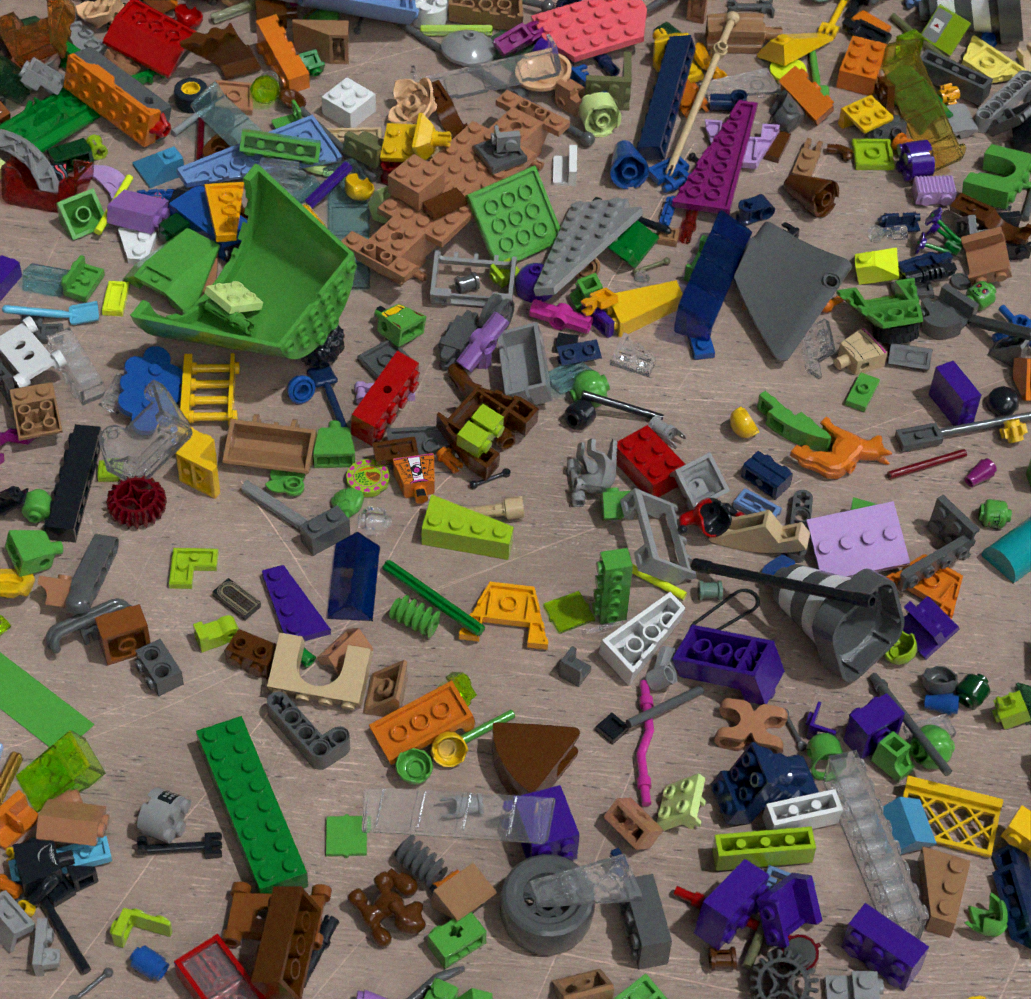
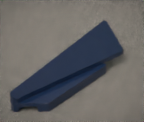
M1009 844L992 852V857L998 870L992 873L999 898L1005 902L1007 907V926L1011 940L1031 949V869L1028 855L1019 848Z

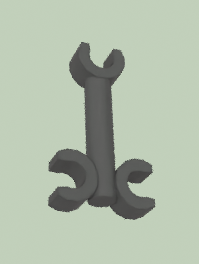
M727 0V13L731 11H761L764 15L770 14L771 18H774L775 9L772 7L773 0H759V3H737L735 0Z

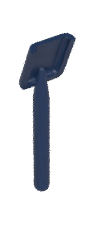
M328 365L322 369H319V367L308 369L307 375L314 381L315 387L324 386L336 421L341 423V427H348L334 390L330 385L338 382V378L331 366Z

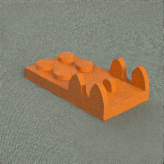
M451 680L369 724V727L390 765L396 763L401 752L411 748L422 749L433 743L440 733L446 731L455 732L460 728L465 732H469L475 726V719Z

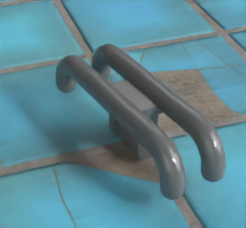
M115 598L90 608L87 613L76 614L51 626L47 631L46 645L53 653L57 654L61 651L59 644L61 638L77 630L80 631L85 645L90 643L88 634H91L94 641L99 640L96 632L95 617L132 605L124 599Z

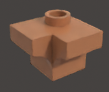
M562 79L558 80L555 89V104L577 117L579 115V106L584 97L585 87L572 79L566 82Z
M58 574V578L39 576L37 585L42 586L46 591V605L66 608L65 601L70 591L72 576Z

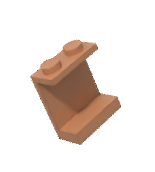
M1001 227L961 237L970 272L968 278L972 286L979 281L987 283L1001 282L1012 277L1005 236Z

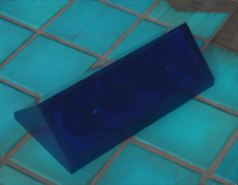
M355 532L335 545L327 619L373 621L380 546L359 532Z

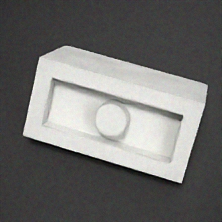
M577 145L569 146V156L553 157V185L576 186Z

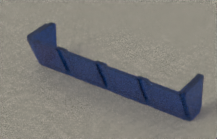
M722 210L717 215L680 299L674 325V331L677 334L708 342L711 338L712 328L743 257V249L752 236V231Z

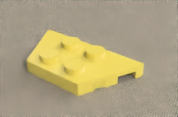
M975 35L972 36L962 61V65L992 78V83L1011 80L1018 72L1027 70Z

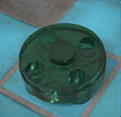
M0 55V95L18 104H22L31 94L32 90L25 87L23 82L20 81L21 78L18 75L21 68L10 59Z

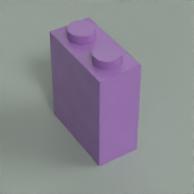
M125 189L107 205V223L152 234L159 228L158 224L170 215L168 200Z

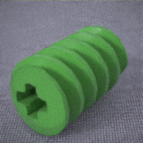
M405 595L403 599L397 598L391 606L389 618L392 620L396 619L398 623H404L406 627H412L415 632L420 631L421 635H427L428 638H431L439 625L441 612L436 611L432 615L433 608L431 606L424 611L425 603L423 602L416 607L417 599H413L408 603L409 595Z

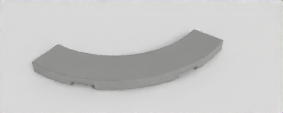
M0 129V150L9 152L26 164L36 180L40 195L46 196L62 192L56 173L44 154L22 136Z

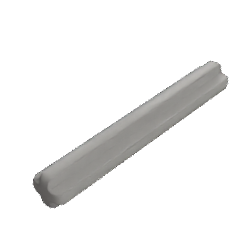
M245 481L241 485V492L300 530V525L309 521L250 481Z

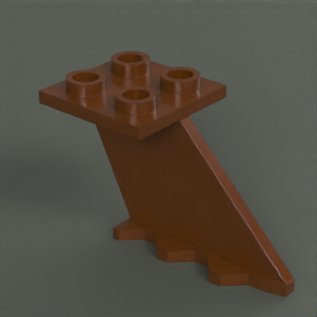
M231 23L224 29L213 27L206 34L194 32L190 38L180 41L182 48L218 65L226 80L261 71V66L249 45H246L241 40Z

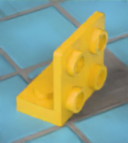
M869 95L842 107L838 126L844 129L855 124L863 133H867L893 121L894 116L872 95Z

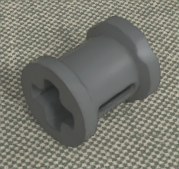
M471 272L470 275L465 277L457 276L454 279L455 287L459 294H463L464 291L470 289H480V281L476 272Z

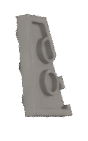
M82 22L62 23V31L70 43L81 50L91 46L104 55L108 47L102 43V39L98 40L94 36V32Z

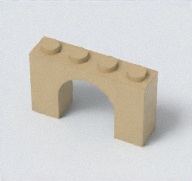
M279 633L267 684L270 692L280 691L286 695L295 696L296 700L309 702V699L318 700L319 704L325 706H332V703L340 704L341 708L347 710H355V707L362 708L373 657L371 649L348 645L343 669L339 677L328 685L314 686L305 682L300 675V663L305 646L303 637Z

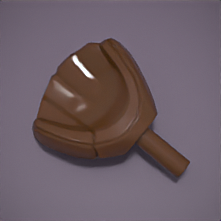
M282 87L278 88L280 92L279 100L284 106L292 109L291 100H295L299 108L306 106V99L298 91L287 88L283 89Z

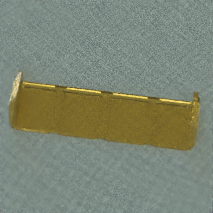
M919 39L891 42L885 47L882 70L885 77L895 85V101L902 117L907 122V129L911 138L914 141L925 139L929 141L932 150L929 151L930 157L934 156L935 159L934 172L961 161L964 158L966 145L958 143L918 52Z

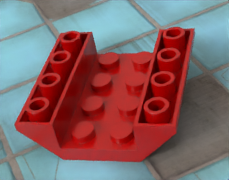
M130 0L114 17L102 43L169 79L176 71L180 57L186 52V49L180 46V41L190 38L196 31L139 0Z

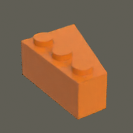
M795 65L778 80L781 92L783 89L786 90L800 105L805 115L818 126L834 111V101L828 95L824 96L820 92L822 90L815 81L812 83L808 79L809 75L803 68L799 70Z

